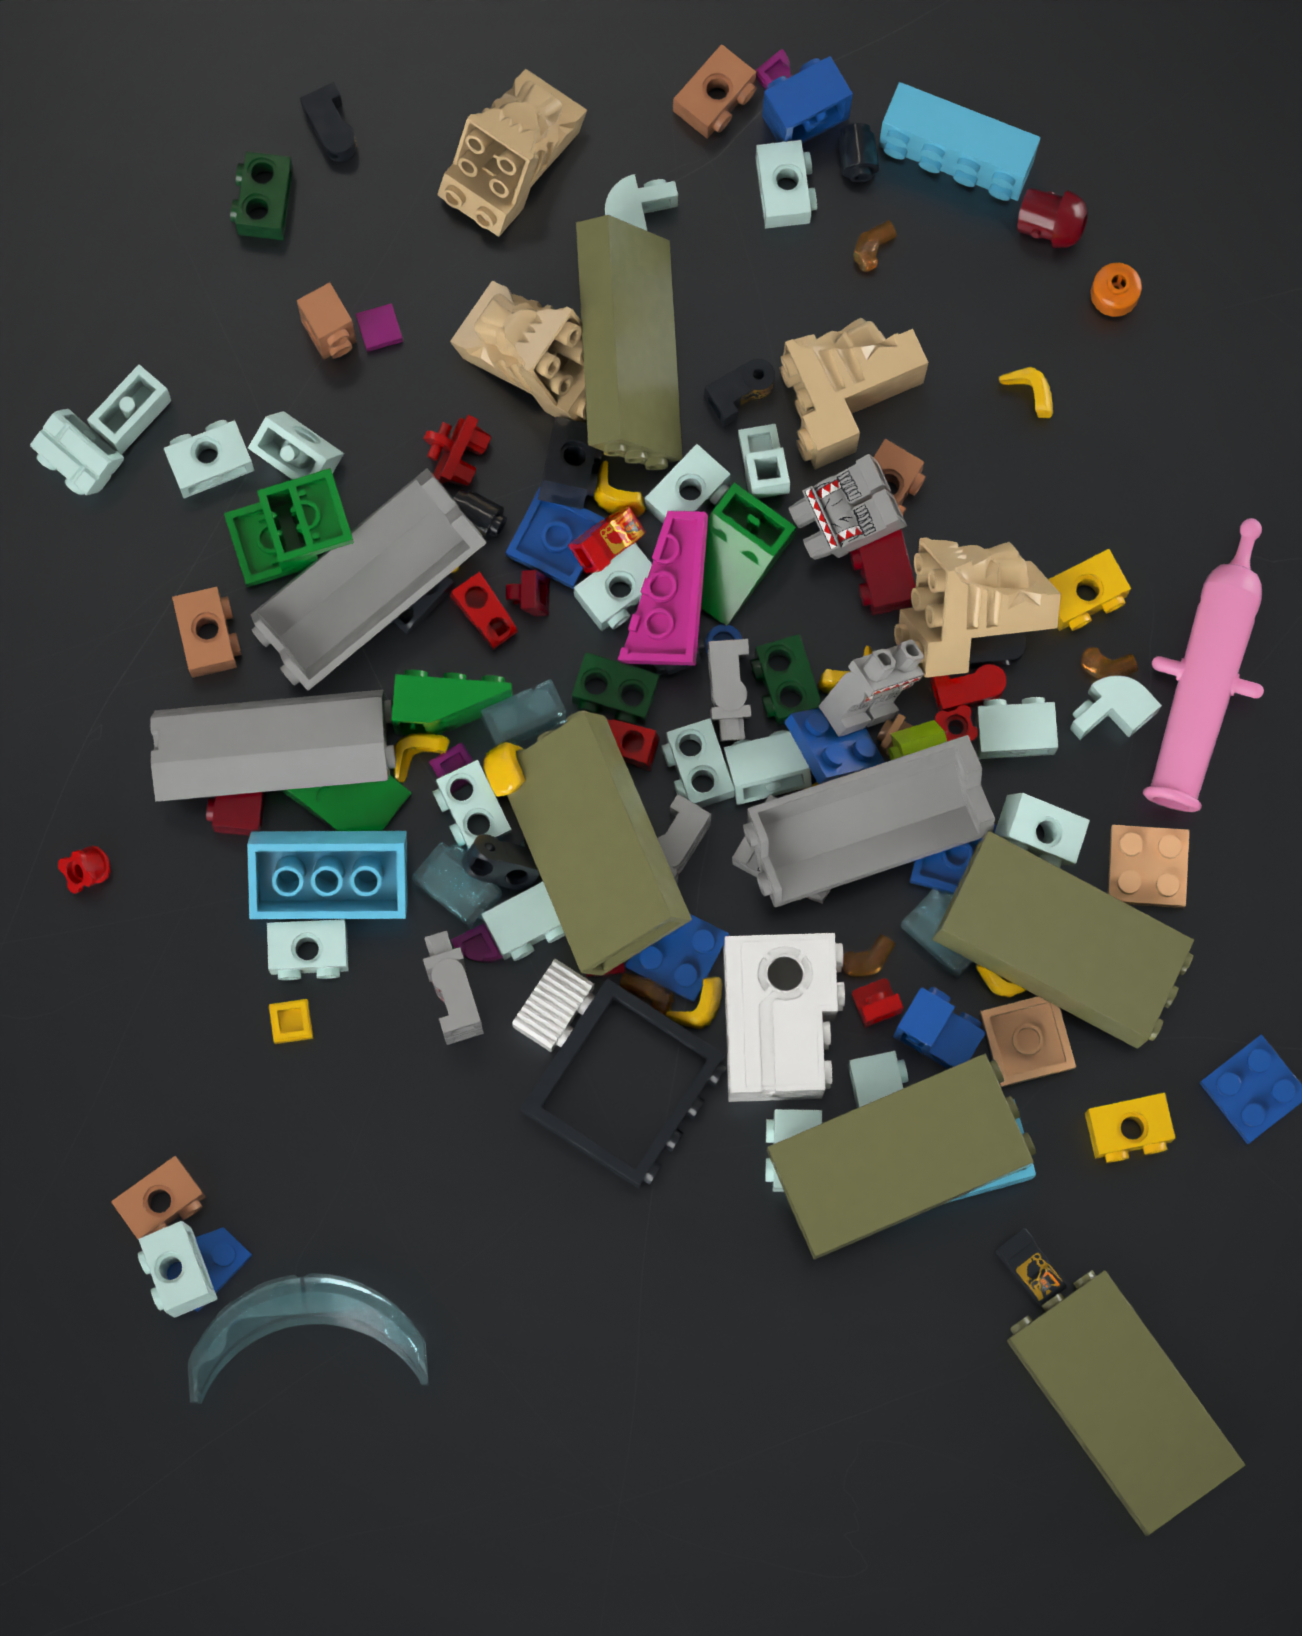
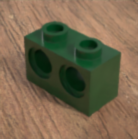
M246 151L244 164L238 163L235 183L236 186H241L239 200H232L230 221L236 222L238 235L277 240L284 239L293 175L291 157ZM266 171L273 174L272 179L267 183L260 184L254 181L255 176L260 172ZM262 207L268 210L267 215L262 219L255 220L249 217V213L254 208Z
M800 634L755 647V659L750 660L756 682L763 680L767 695H763L761 698L767 718L774 717L778 727L785 725V721L791 713L819 708L822 702ZM780 655L789 661L790 666L784 671H775L769 666L768 661L772 657ZM792 691L800 696L801 703L793 708L786 707L781 703L780 696L785 692Z
M585 652L572 693V703L578 705L577 709L579 711L585 710L595 714L603 712L615 716L614 720L633 725L637 723L646 725L659 684V674ZM592 679H600L606 683L607 688L602 694L593 695L585 688L587 682ZM629 690H636L643 695L644 699L637 706H629L623 702V694Z

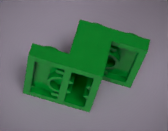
M331 468L257 490L260 502L224 513L247 588L303 571L318 559L317 554L354 543Z

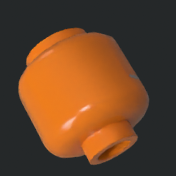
M1120 262L1110 263L1102 267L1095 275L1090 290L1091 300L1096 309L1104 315L1111 317L1123 316L1131 312L1137 305L1142 290L1141 279L1136 270L1131 266Z

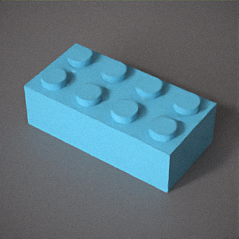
M899 82L882 122L878 147L883 148L884 152L893 158L902 160L906 157L919 162V166L926 171L932 173L942 171L952 175L956 182L964 186L974 187L978 185L988 189V192L993 197L1000 200L1008 201L1011 198L1018 201L1034 163L1041 137Z
M251 831L247 844L249 919H406L408 907L407 831Z

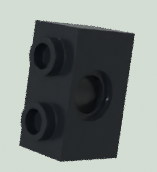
M560 417L555 418L538 500L583 509L586 495L594 496L598 474L591 472L593 464L600 465L603 451L588 446L587 423ZM567 462L576 463L578 466L570 465Z

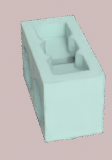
M710 718L666 732L667 744L661 745L667 766L675 765L679 780L673 781L677 794L701 808L734 797L735 789ZM686 740H694L700 744L701 751L695 756H686L680 751L679 747ZM698 776H707L712 780L714 786L710 791L702 793L693 788L692 781Z
M478 760L436 779L439 789L432 792L441 811L450 810L455 824L449 827L459 847L466 844L469 849L476 839L477 835L472 834L468 830L467 822L472 816L477 814L485 816L490 822V828L485 834L499 838L511 832V827ZM458 780L468 781L473 787L471 797L464 801L456 800L450 792L452 784Z

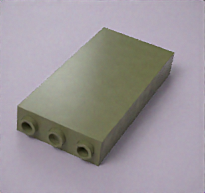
M611 215L576 222L588 446L604 451L606 456L623 457L627 463H641L645 465L647 470L668 468V463L683 459L670 240Z
M584 710L570 715L566 719L567 723L558 729L541 734L537 738L538 742L529 748L516 751L517 760L526 781L516 792L507 796L580 972L604 975L688 923L692 918L606 717Z
M988 831L978 842L932 938L933 941L1137 1049L1147 1040L1154 1041L1163 1025V1020L1159 1019V1016L1164 1007H1170L1179 989L1174 986V983L1179 974H1185L1194 956L1189 953L1194 939L991 831Z
M985 1053L767 1147L768 1156L814 1260L1026 1169L1034 1163L1032 1156L1036 1154L1035 1146L1027 1132L1023 1134L1020 1132L1016 1123V1119L1020 1118L1018 1108L1011 1096L1005 1098L999 1084L1004 1082V1078L995 1060L989 1062Z
M1091 1270L1073 1283L1077 1290L1067 1298H1064L1060 1292L1043 1304L1042 1308L1046 1313L1034 1321L1028 1315L1011 1327L1010 1330L1014 1335L1007 1342L1142 1532L1147 1536L1245 1466V1463L1108 1273L1104 1270L1096 1276L1094 1271Z

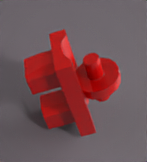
M467 415L465 419L459 418L450 438L448 436L452 426L445 422H442L438 433L430 430L426 431L423 440L431 445L427 457L437 461L441 451H443L433 472V475L441 484L450 482L465 487L471 483L476 467L461 460L465 449L477 455H482L491 440V436L476 426L479 419L471 415Z

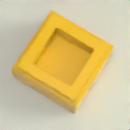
M308 999L269 1004L274 1044L313 1039Z

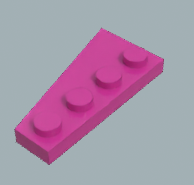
M667 511L652 556L654 560L648 578L644 579L640 591L642 596L636 614L632 615L628 627L629 634L625 646L621 648L618 657L620 663L696 666L708 515L706 512Z

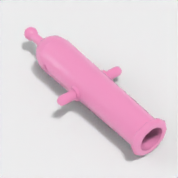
M1254 518L1246 519L1240 525L1241 539L1233 560L1229 564H1221L1212 570L1203 584L1200 596L1201 601L1197 607L1185 657L1182 658L1181 662L1162 656H1157L1152 660V667L1155 670L1177 676L1178 684L1151 786L1143 790V794L1148 800L1170 809L1184 812H1196L1201 809L1202 805L1197 799L1230 697L1234 696V693H1238L1252 698H1260L1264 693V689L1260 684L1240 679V674H1238L1253 629L1255 616L1262 601V584L1258 575L1250 568V557L1255 540L1262 533L1260 522Z

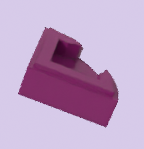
M783 49L779 50L755 70L756 79L765 90H767L768 84L781 76H786L787 79L791 77L790 62Z
M485 923L450 940L455 949L460 947L463 956L471 961L491 963L502 959Z

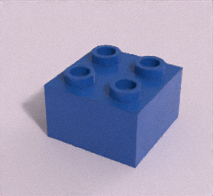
M831 56L821 61L819 58L812 59L799 69V73L788 79L786 76H781L768 84L767 90L764 91L762 117L778 143L802 140L803 144L849 119L853 93Z

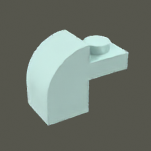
M635 174L627 176L614 185L609 192L605 203V215H611L647 231L644 213L678 207L675 181L666 183L664 179H657L645 183L642 188H638Z
M776 424L738 430L748 492L757 499L789 494L790 480L783 447L780 448Z
M1125 676L1105 677L1091 685L1088 694L1096 702L1093 704L1088 699L1074 711L1072 715L1076 719L1073 721L1070 730L1081 740L1102 720L1109 716L1128 737H1131L1158 713L1162 705L1142 684L1132 678Z

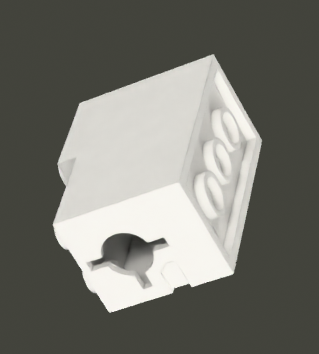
M835 933L725 936L723 958L729 1102L822 1099L825 1089H830V1084H832L831 1060L824 1061V1050H829V1045L831 1044L830 1021H835L837 1012L843 1011V1006L845 1005L844 982H837L836 972H841V967H843L842 943H835Z

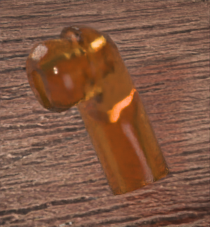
M890 220L863 232L858 237L853 257L861 271L868 272L875 269L879 262L875 256L879 245L897 237L895 228Z
M1090 647L1085 649L1081 656L1083 670L1099 680L1109 676H1126L1139 670L1132 653L1112 661L1099 653L1098 648Z
M880 934L870 951L859 953L848 951L844 953V972L852 977L877 974L896 943Z
M625 973L621 977L620 987L631 994L652 999L651 1007L663 1015L666 1012L672 1011V1003L675 1002V997L671 990L652 979L635 974Z

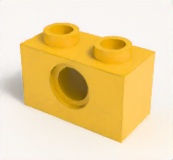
M1110 549L1048 579L1061 593L1058 617L1059 631L1069 626L1072 631L1085 626L1092 621L1090 615L1102 609L1106 614L1115 611L1126 603L1124 598L1128 596L1131 590ZM1084 585L1089 586L1095 591L1096 598L1091 601L1082 600L1077 595L1076 589Z
M1165 1093L1094 1107L1085 1112L1095 1159L1105 1157L1106 1163L1128 1159V1152L1143 1149L1145 1155L1168 1150L1166 1144L1171 1143L1175 1139ZM1124 1120H1133L1138 1123L1141 1129L1138 1139H1128L1122 1134L1121 1124Z

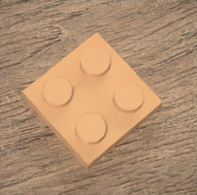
M1112 825L1108 894L1128 905L1185 908L1189 830Z
M1038 996L980 1011L979 1014L984 1031L986 1032L985 1036L992 1061L995 1060L1004 1078V1082L999 1084L1001 1088L1076 1068L1062 1013L1058 1006Z

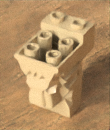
M525 69L515 79L513 87L504 93L500 99H496L493 102L491 109L485 108L482 113L470 114L467 118L453 164L444 173L438 196L445 200L449 206L457 208L475 220L479 226L490 230L499 237L524 209L531 186L578 135L587 109Z
M492 281L451 339V344L464 360L532 394L548 414L585 423L587 412L581 320L574 310L567 306L557 310L548 304L542 307L538 301L527 300L522 296L512 294L506 286Z
M859 318L841 331H830L818 339L813 334L785 342L784 354L780 357L783 366L779 367V370L787 388L793 386L798 400H795V406L802 421L801 428L798 430L799 440H796L803 460H810L814 469H818L857 451L860 431L852 413L924 383L929 362L913 329L901 334L896 333L885 339L872 321L866 322L863 318Z
M927 537L920 538L919 553H916L914 556V568L917 579L916 588H913L911 593L913 608L900 609L899 624L895 626L894 637L897 645L907 640H913L924 656L918 665L923 671L925 678L968 673L971 638L1055 629L1058 627L1061 593L1032 561H1025L1010 542L984 549L978 545L958 547V543L953 541L931 540Z

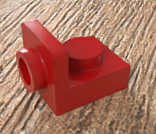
M886 978L852 991V997L864 1027L901 1014L904 1008L898 993L893 994L889 981Z

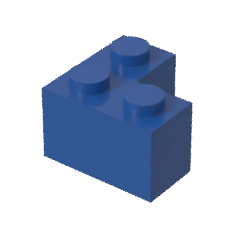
M921 987L899 1023L893 1038L947 1070L969 1061L986 1033L980 1029L982 1023L965 1012H961L960 1016L953 1013L955 1006L949 1003L951 998L941 990L930 987L928 991Z

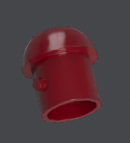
M1029 188L1020 208L1017 225L1018 232L1032 235L1034 238L1040 237L1052 240V248L1072 246L1082 237L1088 218L1086 203L1082 198L1069 190L1061 196L1052 191L1045 192Z

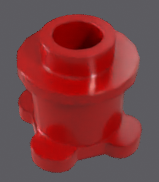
M961 704L956 710L950 712L942 710L936 714L935 721L945 731L947 742L966 735L969 736L971 742L977 738L978 729L972 724L970 718L972 711L967 705ZM957 726L960 728L961 733L957 735L952 734L949 731V727Z
M92 845L85 847L82 851H73L70 858H61L58 861V868L64 874L70 892L77 894L82 891L83 886L89 887L95 883L104 882L110 874V861L102 849Z

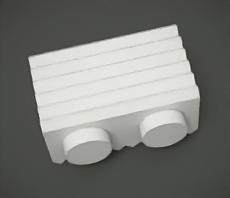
M554 959L513 1020V1028L550 1052L554 1050L556 1045L562 1047L574 1029L570 1024L578 1013L584 1014L594 999L595 995L592 994L594 983L562 962Z

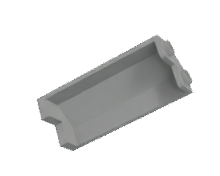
M428 468L351 531L353 544L325 552L250 614L255 624V627L251 629L265 647L272 644L279 652L284 663L280 669L293 685L300 682L307 690H310L486 544L478 529L465 516L459 505Z
M384 690L155 710L151 716V734L154 739V750L151 751V769L155 802L386 781L389 778L390 769L396 768L394 745L387 746L386 740L388 723H392V700H385Z
M966 735L748 808V823L743 825V829L749 846H754L761 872L757 874V881L763 896L770 895L774 907H778L983 838L988 831L993 832L995 817L981 787L982 766L969 736Z

